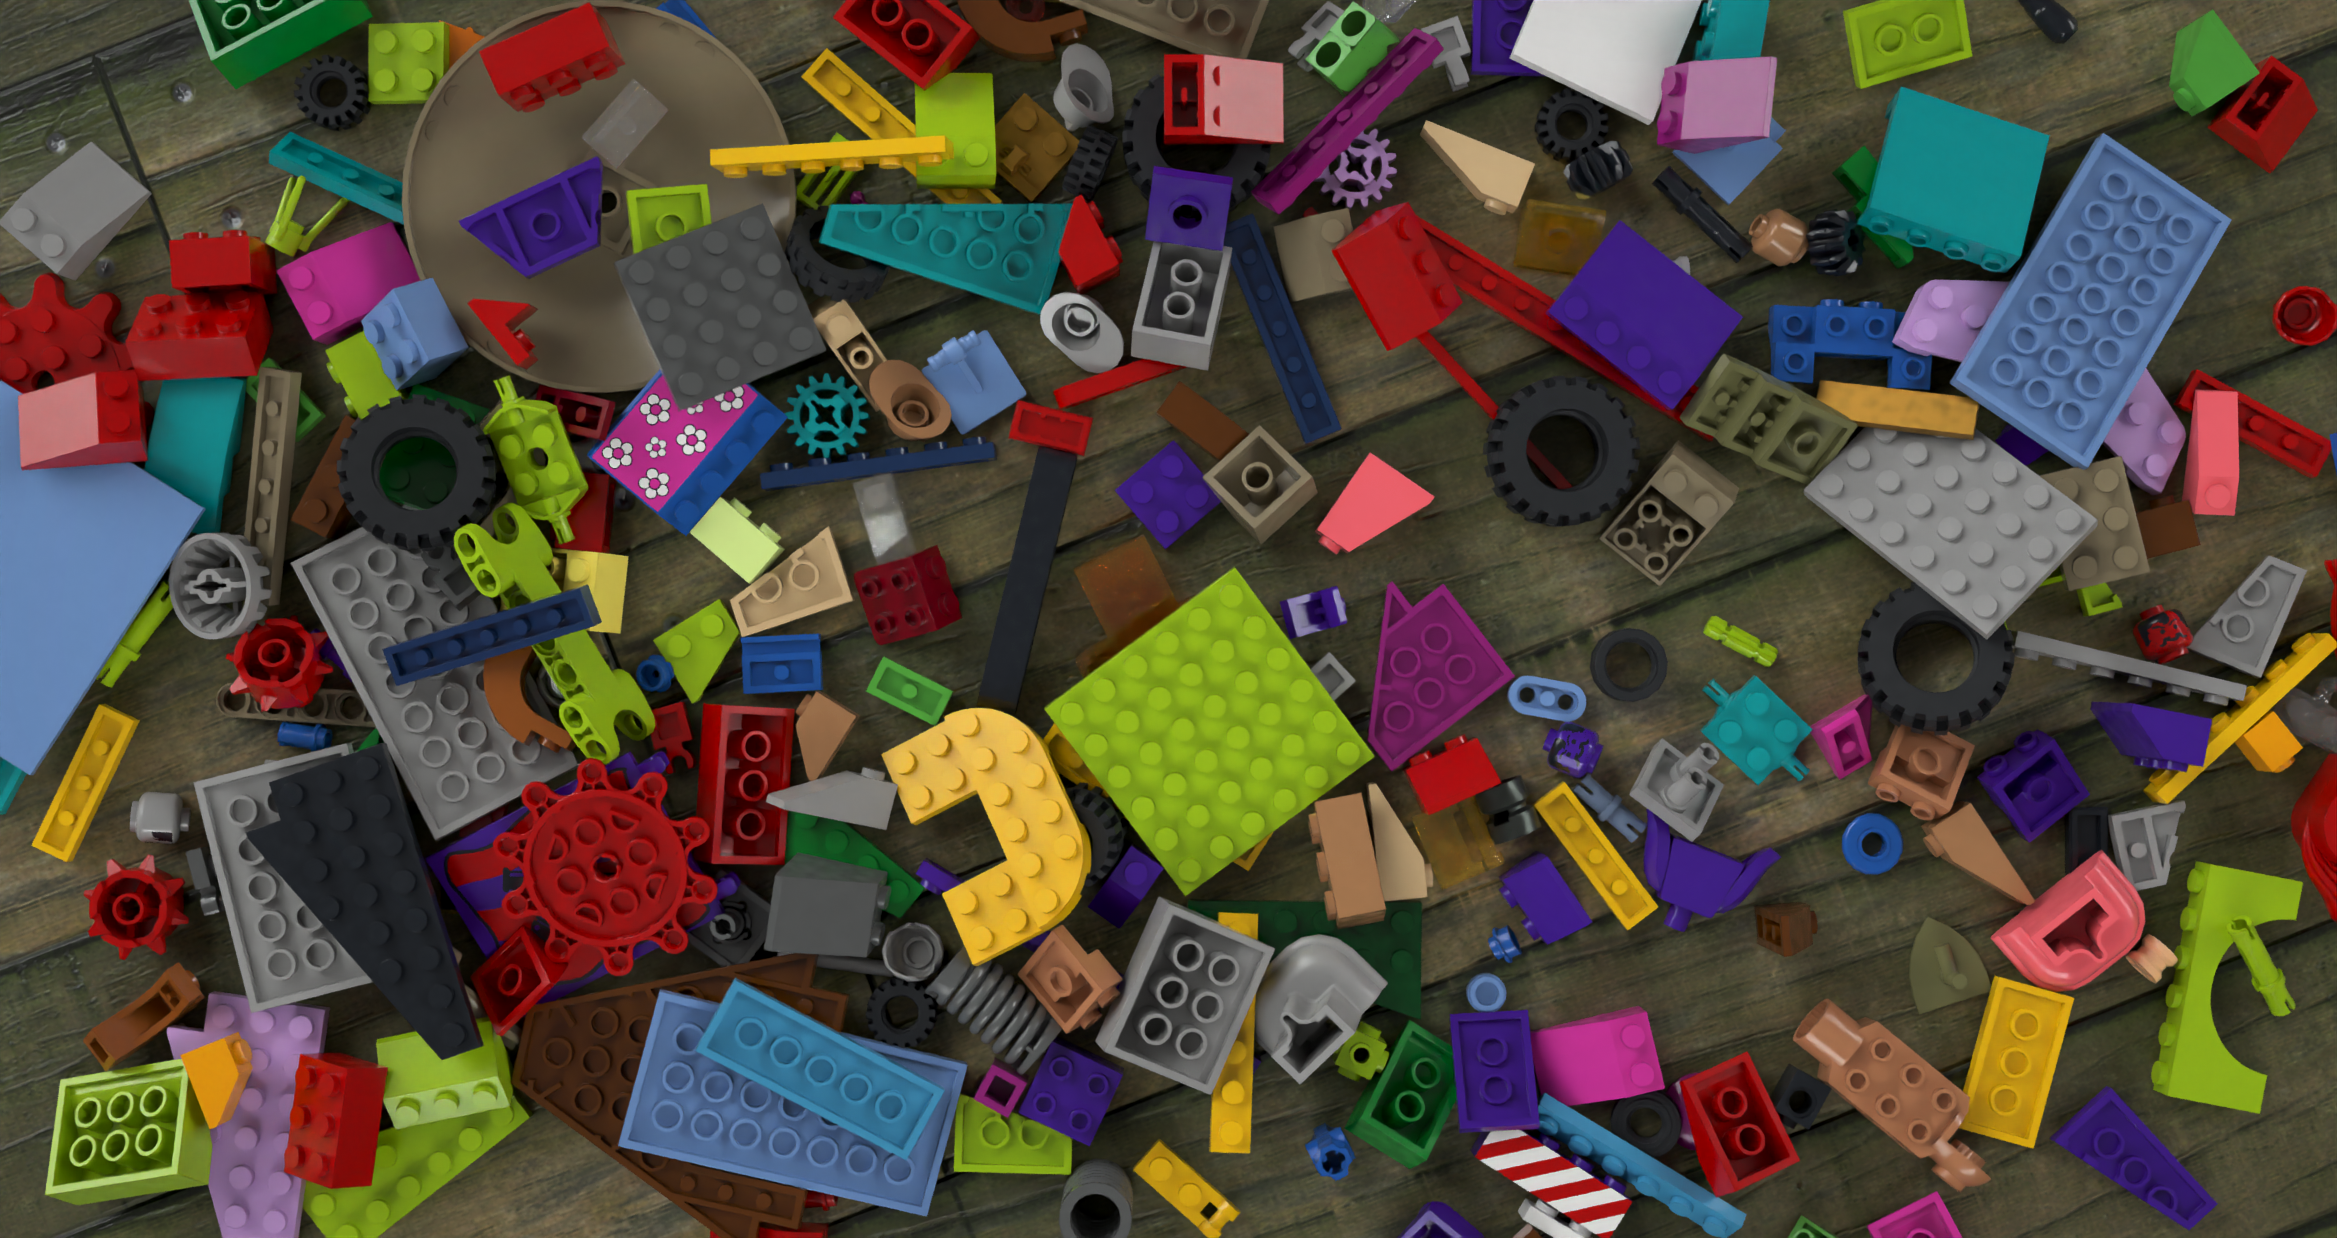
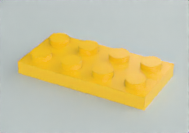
M1994 975L1963 1092L1970 1097L1968 1113L1964 1117L1959 1127L1960 1129L2034 1149L2074 1002L2073 997Z

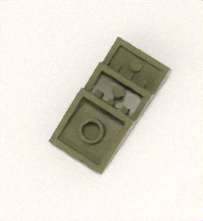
M1724 353L1679 417L1686 426L1714 436L1722 446L1750 456L1758 466L1809 485L1836 457L1858 426L1856 422L1818 399Z

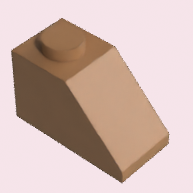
M816 691L814 696L807 694L796 710V714L800 718L795 724L807 778L810 781L822 778L860 717L859 714L824 692Z

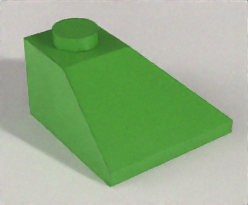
M2213 9L2177 32L2169 87L2174 92L2173 97L2177 105L2182 110L2189 112L2191 116L2206 110L2260 73Z

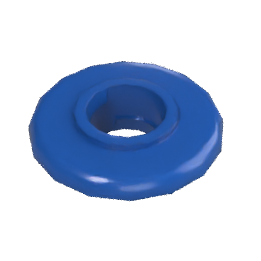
M1867 813L1856 817L1847 825L1842 836V851L1845 860L1853 869L1863 874L1878 875L1889 871L1898 863L1903 852V837L1898 826L1890 818L1881 814ZM1871 832L1877 833L1882 841L1879 852L1872 856L1866 854L1862 848L1863 838Z

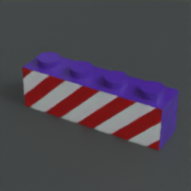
M1526 1130L1487 1131L1480 1133L1470 1149L1475 1158L1601 1238L1611 1237L1632 1204V1200L1624 1193L1627 1188L1624 1184L1608 1174L1604 1180L1591 1172L1594 1166L1575 1153L1571 1159L1558 1151L1561 1145L1548 1135L1540 1133L1537 1138Z

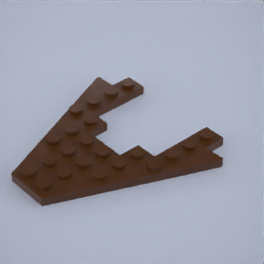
M791 953L535 1004L526 1013L511 1084L719 1237L758 1238L762 1221L798 1229L801 1227L808 1189L618 1146L660 989L721 1003L734 978H737L839 1033H842L850 994L812 986L819 954Z

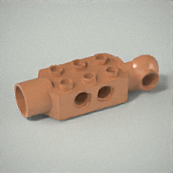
M1824 999L1806 1015L1795 1031L1793 1041L1820 1062L1817 1074L1818 1079L1831 1087L1835 1093L1907 1152L1920 1159L1927 1156L1936 1162L1931 1170L1961 1193L1965 1186H1980L1991 1180L1981 1169L1986 1162L1979 1155L1957 1139H1954L1951 1144L1947 1142L1960 1127L1968 1113L1970 1097L1878 1021L1867 1017L1855 1021L1830 999Z

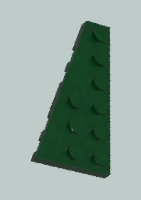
M1188 899V909L1217 922L1218 912L1258 914L1257 940L1275 948L1270 962L1287 946L1301 937L1321 934L1340 939L1352 947L1388 982L1373 1002L1374 1004L1421 1019V901H1385L1386 912L1384 921L1337 930L1336 920L1328 921L1324 900Z

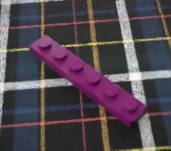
M1414 28L1251 191L1256 200L1278 215L1285 208L1293 204L1296 197L1313 180L1317 179L1324 169L1340 153L1344 152L1351 142L1368 125L1372 124L1378 115L1395 98L1399 97L1423 70L1432 64L1433 60L1444 50L1438 39Z

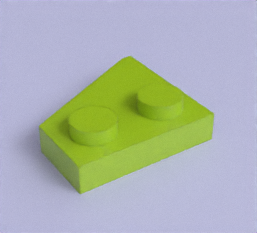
M718 599L653 641L666 662L671 663L675 677L691 703L695 704L704 695V690L714 674H717L724 662L725 656L733 648L741 633L722 599Z

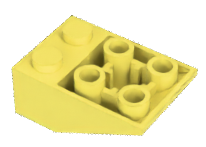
M551 548L553 559L552 563L546 568L561 592L587 584L589 586L602 622L585 630L620 634L629 556ZM501 599L500 611L508 609Z

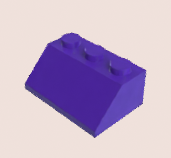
M2091 702L2090 710L2119 753L2134 757L2133 765L2187 772L2188 765L2203 767L2212 719L2133 703Z

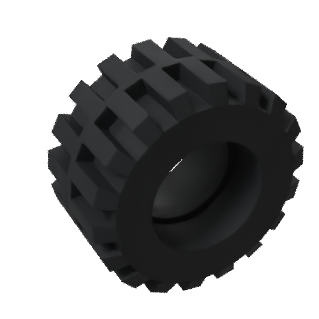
M1080 782L1075 787H1073L1072 783L1063 786L1079 821L1088 828L1093 839L1090 874L1087 873L1084 883L1088 887L1095 884L1099 878L1102 879L1122 857L1121 852L1126 848L1128 839L1123 838L1129 832L1128 823H1121L1120 820L1124 817V814L1120 809L1116 810L1113 804L1115 802L1109 796L1106 799L1101 796L1104 789L1095 786L1090 791L1088 790V783Z

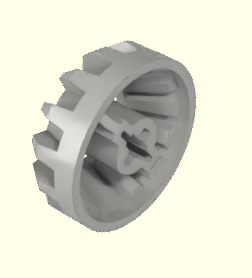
M229 532L199 534L188 539L180 547L173 559L169 575V592L173 608L182 624L190 632L201 638H234L239 634H244L246 631L249 633L254 629L257 620L263 619L267 611V607L260 601L271 597L272 590L263 588V577L271 575L268 567L257 565L263 558V555L257 547H251L246 537L231 535ZM229 559L230 567L221 568L224 562ZM238 559H239V561H240V563H241V565H242L243 568H240V567H239ZM245 600V604L242 610V601ZM233 602V610L228 608L224 603Z

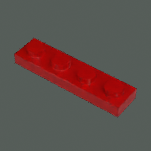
M2198 369L2191 371L2174 403L2175 406L2192 415L2195 390L2238 392L2239 440L2309 478L2318 476L2332 449L2330 440Z

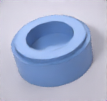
M1480 973L1468 982L1466 996L1471 1006L1477 1011L1495 1012L1502 1007L1506 1000V988L1504 983L1494 974Z

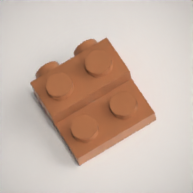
M1903 724L1900 727L1895 725L1887 747L1879 753L1867 784L1876 788L1875 793L1882 800L1888 802H1897L1899 800L1911 806L1910 812L1915 817L1927 821L1933 818L1938 820L1952 808L1975 745L1950 732H1947V735L1935 736L1934 732L1923 731L1922 735L1911 732V728Z
M1063 924L1051 931L1018 972V976L1066 1034L1079 1026L1086 1030L1097 1022L1102 1016L1098 1008L1100 1006L1101 1008L1107 1007L1120 995L1116 987L1123 980L1098 949L1087 954Z

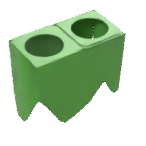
M1353 1L1305 60L1345 98L1346 95L1342 90L1351 92L1367 76V70L1377 66L1388 55L1387 46L1399 42V37L1380 20Z

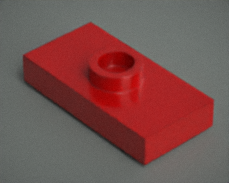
M1017 400L1008 438L1084 457L1093 418Z

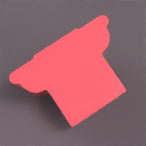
M2100 850L2035 900L2036 902L2020 911L2018 915L1991 936V940L2016 969L2035 986L2054 992L2072 991L2094 980L2125 956L2140 940L2146 922L2144 903L2131 882L2104 851Z

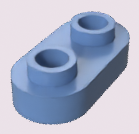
M1526 675L1513 680L1507 691V699L1510 706L1521 714L1570 722L1578 719L1586 708L1584 692L1580 687L1572 683ZM1525 687L1530 688L1533 692V698L1529 702H1523L1520 698V691ZM1564 694L1568 695L1571 699L1570 707L1565 710L1561 709L1558 705L1559 697Z

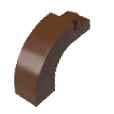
M957 0L963 19L973 27L980 38L979 41L995 53L1012 60L1022 62L1056 59L1053 48L1054 43L1059 42L1061 46L1071 45L1082 40V35L1088 33L1083 9L1041 22H1026L1011 16L998 0Z

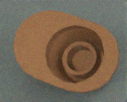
M888 360L879 364L872 371L869 380L870 395L878 408L887 417L888 426L895 435L908 441L925 442L929 438L942 434L947 429L952 416L950 405L916 367L901 360Z

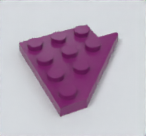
M1393 581L1386 585L1367 741L1391 772L1515 677L1444 584H1441L1413 607Z

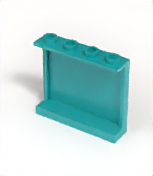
M1900 87L1887 106L1884 118L1889 119L1867 207L1858 218L1857 224L1867 227L1870 231L1879 235H1891L1906 240L1908 244L1915 247H1927L1942 252L1951 259H1963L1979 264L1987 271L2006 273L2019 260L2022 254L2050 135L1905 87Z

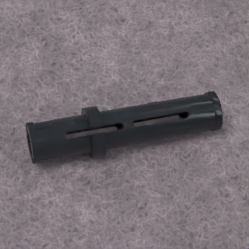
M1670 165L1651 183L1676 206L1675 211L1680 215L1684 213L1735 263H1738L1741 257L1743 258L1753 247L1751 242L1742 236L1700 196L1702 192L1697 187L1693 189Z

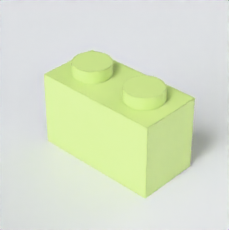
M720 497L690 533L746 582L752 584L763 576L785 550L778 544L782 537L766 523L759 527L748 517L752 511L734 497L731 501Z

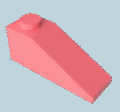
M2195 390L2182 501L2189 500L2192 513L2235 516L2239 485L2238 392Z

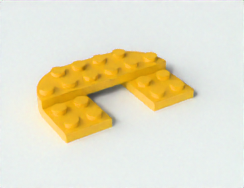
M969 708L944 716V722L881 754L893 783L898 784L897 792L911 824L918 825L976 794L981 799L1007 860L942 893L972 964L979 966L1055 927L1072 912L1082 897L1080 893L1087 873L1090 874L1091 845L1086 827L1080 823L1051 760L1050 756L1052 753L1042 737L1024 722L1004 712L988 708Z

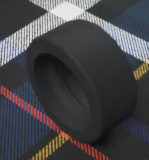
M1623 628L1609 632L1598 641L1591 653L1590 671L1593 681L1602 693L1614 700L1636 702L1647 699L1660 689L1667 675L1668 661L1663 646L1656 637L1641 629ZM1624 642H1633L1644 647L1652 663L1651 672L1646 681L1633 688H1625L1615 684L1608 676L1606 670V660L1611 649Z

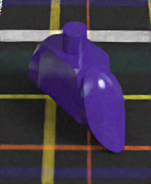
M1646 808L1648 820L1643 860L1644 874L1648 884L1655 889V894L1660 899L1671 903L1663 924L1678 931H1686L1693 912L1707 918H1712L1715 913H1725L1734 909L1749 895L1766 871L1781 858L1771 847L1751 854L1740 862L1738 859L1670 833L1669 824Z

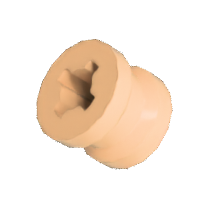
M2147 934L2142 939V946L2138 950L2130 951L2126 955L2128 962L2153 983H2157L2162 978V971L2166 967H2173L2178 962L2175 954L2160 940L2150 934Z

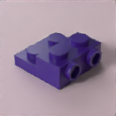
M2039 729L2026 731L2018 735L2014 740L2015 747L2004 756L1997 755L1988 759L1983 766L1985 771L1977 777L1993 803L2005 812L2020 837L2028 843L2090 795L2055 739Z

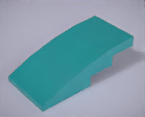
M235 376L163 380L148 444V461L145 463L144 470L206 509L191 531L193 533H219L221 530L223 499L230 492L233 456L240 452L246 378Z

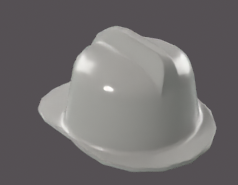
M1078 43L1069 45L1062 54V79L1053 95V102L1065 120L1066 129L1075 131L1079 127H1088V125H1093L1096 122L1101 124L1110 122L1114 116L1112 82L1110 72L1104 60L1096 51L1086 45Z
M1063 292L1055 294L1045 302L1040 315V324L1043 332L1076 365L1085 371L1093 373L1106 372L1118 365L1124 352V340L1120 329L1105 314L1103 307L1096 299L1088 295Z

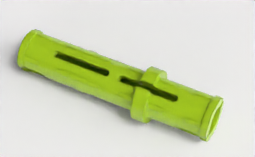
M163 579L161 585L130 625L96 680L102 678L110 668V671L101 683L112 688L129 663L137 661L141 656L140 649L173 609L170 594L165 599L169 593V581Z
M2242 915L2231 919L2237 930L2229 922L2226 929L2233 938L2244 962L2251 972V982L2255 990L2262 993L2271 1014L2274 1016L2288 1015L2291 1011L2285 1002L2293 1010L2296 1004L2285 986L2286 978L2282 970L2274 966L2251 918Z

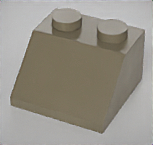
M1349 208L1316 214L1273 227L1287 297L1290 303L1353 290L1331 251L1354 231Z
M1260 425L1202 477L1231 515L1260 544L1264 543L1318 493L1313 477Z

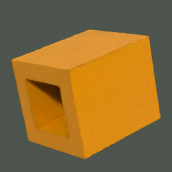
M2274 711L2266 712L2234 742L2257 771L2278 773L2285 770L2295 761L2293 756L2303 749Z

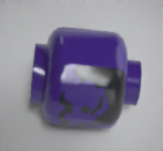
M1570 721L1564 722L1558 731L1553 728L1550 729L1542 750L1549 752L1547 757L1549 767L1574 778H1581L1586 772L1593 773L1604 745L1599 744L1597 732Z

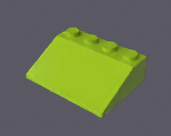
M182 1059L61 1079L45 1195L74 1205H83L208 1185L213 1147L210 1130Z

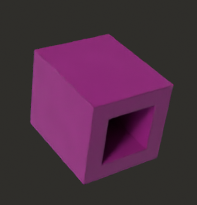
M995 1057L976 1091L974 1100L1008 1118L1028 1082L1029 1075L1025 1073L1019 1075L1017 1070L1011 1065Z

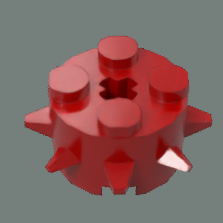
M292 615L289 619H267L264 621L266 625L263 626L256 623L250 634L247 631L242 634L235 646L234 653L226 655V659L235 664L239 676L229 688L233 695L250 693L256 702L261 704V711L267 712L270 707L274 709L302 708L311 703L313 695L317 693L324 680V674L333 672V667L324 663L319 652L329 639L326 631L309 634L298 622L296 615Z
M150 854L146 856L139 867L126 869L114 859L107 861L108 878L98 883L95 889L85 890L84 896L90 900V920L94 919V924L88 930L90 937L103 935L100 937L104 941L119 947V958L122 960L128 957L133 948L147 945L159 955L166 953L165 938L170 936L178 925L189 923V918L183 914V885L186 883L183 877L174 879L169 873L155 867L154 856ZM135 900L138 902L140 908L134 907Z

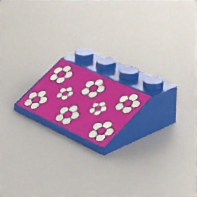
M659 369L610 426L606 441L598 440L586 455L656 514L687 536L788 417L749 383L679 412Z

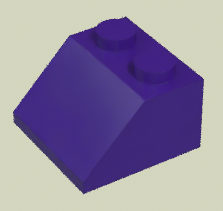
M1538 851L1533 852L1498 877L1504 885L1498 889L1511 908L1518 905L1526 917L1521 921V924L1534 941L1540 937L1548 945L1592 923V920L1550 859Z

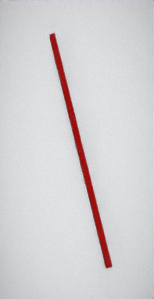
M1310 207L1304 212L1302 217L1304 218L1316 215L1318 213L1313 207ZM1428 331L1415 337L1484 412L1494 420L1497 415L1496 410L1499 407ZM1528 439L1526 448L1527 458L1557 489L1573 487Z

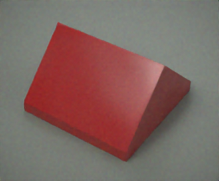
M524 925L470 976L496 1035L503 1036L557 983L569 965L567 962L555 963L547 958L544 952L545 942L529 927Z

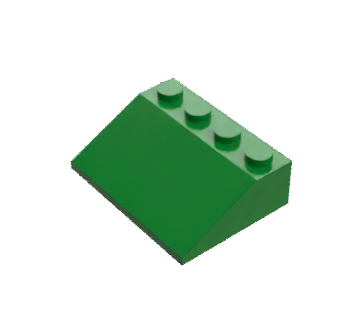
M189 0L211 62L235 89L256 80L258 77L290 62L292 59L373 17L367 0Z

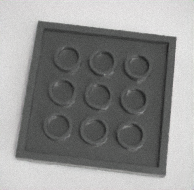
M763 203L614 262L616 271L679 412L826 351V347L794 274L792 275L789 262Z

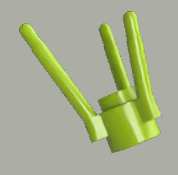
M299 176L297 182L294 177L289 178L276 218L265 240V243L292 257H294L297 249L307 252L312 241L350 201L342 197L304 236L302 232L305 227L291 220L306 182L304 176Z

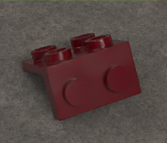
M938 545L924 548L901 559L862 569L854 574V582L872 634L879 645L937 631L962 619L959 601L953 592L946 571V563L941 557Z

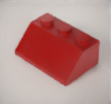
M846 0L833 16L834 20L924 91L955 70L980 39L972 26L939 0Z
M1409 202L1375 211L1331 250L1387 351L1395 349L1442 323L1463 303Z

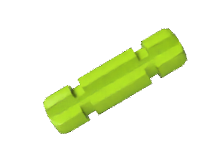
M1711 616L1707 621L1703 631L1706 636L1714 640H1722L1721 644L1748 658L1754 657V661L1764 667H1770L1774 663L1778 655L1777 648L1766 642L1761 644L1760 639L1734 625L1729 627L1727 621L1717 616Z

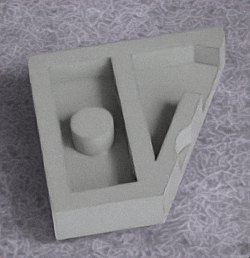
M2176 800L2168 804L2162 803L2108 815V827L2117 867L2137 891L2166 885L2171 867L2169 859L2172 853L2175 852L2178 836H2175L2180 813H2184L2186 808L2184 800Z

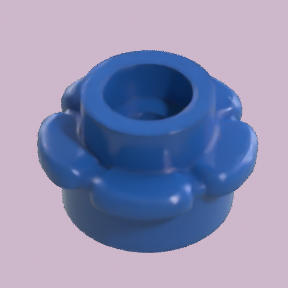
M657 654L649 656L648 660H643L636 671L639 685L651 692L657 690V692L661 693L668 690L671 686L670 680L674 677V669L671 663L665 662L664 657ZM655 670L659 672V677L655 676Z
M1509 925L1500 929L1496 927L1492 929L1493 937L1488 938V943L1494 956L1498 960L1504 957L1506 962H1513L1512 958L1522 953L1513 930Z

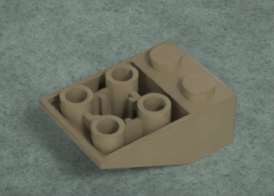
M1678 440L1646 477L1599 539L1657 585L1661 586L1735 503L1739 487Z

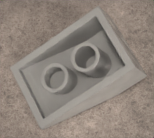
M90 142L24 192L0 219V225L56 274L76 281L152 193L95 143Z

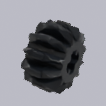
M1609 141L1572 161L1566 166L1563 173L1571 192H1574L1579 200H1588L1625 180L1631 175L1633 167L1626 150L1621 147L1619 142Z
M1827 210L1824 213L1817 214L1815 219L1809 222L1810 232L1806 234L1809 246L1806 250L1810 251L1811 265H1816L1818 274L1843 276L1855 272L1857 266L1862 265V253L1866 251L1863 245L1865 235H1862L1861 225L1857 224L1853 211Z

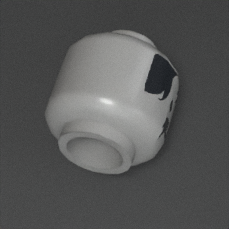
M145 792L139 801L132 802L130 832H136L137 838L144 843L174 844L178 841L181 831H189L191 808H183V800L179 794Z

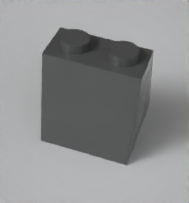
M798 852L775 875L764 950L867 957L875 946L881 945L885 933V923L880 922L882 909L887 908L891 896V886L886 885L888 872Z

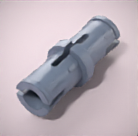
M1587 773L1581 779V782L1592 793L1585 790L1579 783L1573 788L1572 792L1598 813L1596 817L1600 821H1608L1630 843L1634 842L1639 836L1627 824L1630 823L1642 833L1647 827V823L1627 809L1621 803L1623 800L1617 794L1612 796Z

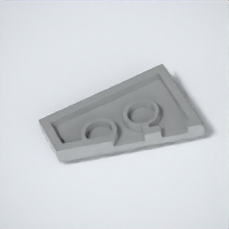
M2270 555L2266 556L2194 634L2193 642L2187 647L2188 651L2254 678H2261L2307 570Z

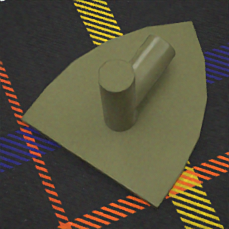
M1926 917L1915 937L1909 959V981L1918 1014L1920 1015L1990 992L1991 983L1979 954L1970 943L1950 926Z

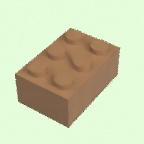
M1362 793L1314 802V813L1308 814V826L1312 844L1320 843L1321 852L1316 853V865L1320 883L1328 882L1329 891L1324 892V904L1328 921L1336 920L1337 930L1384 921L1386 906Z

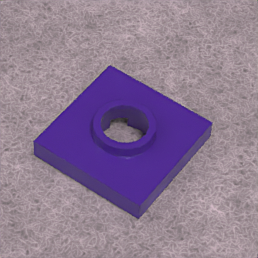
M1154 166L1145 240L1223 251L1233 177ZM1181 205H1192L1200 211L1202 219L1195 222V218L1187 219L1180 216L1178 220L1173 215V212Z

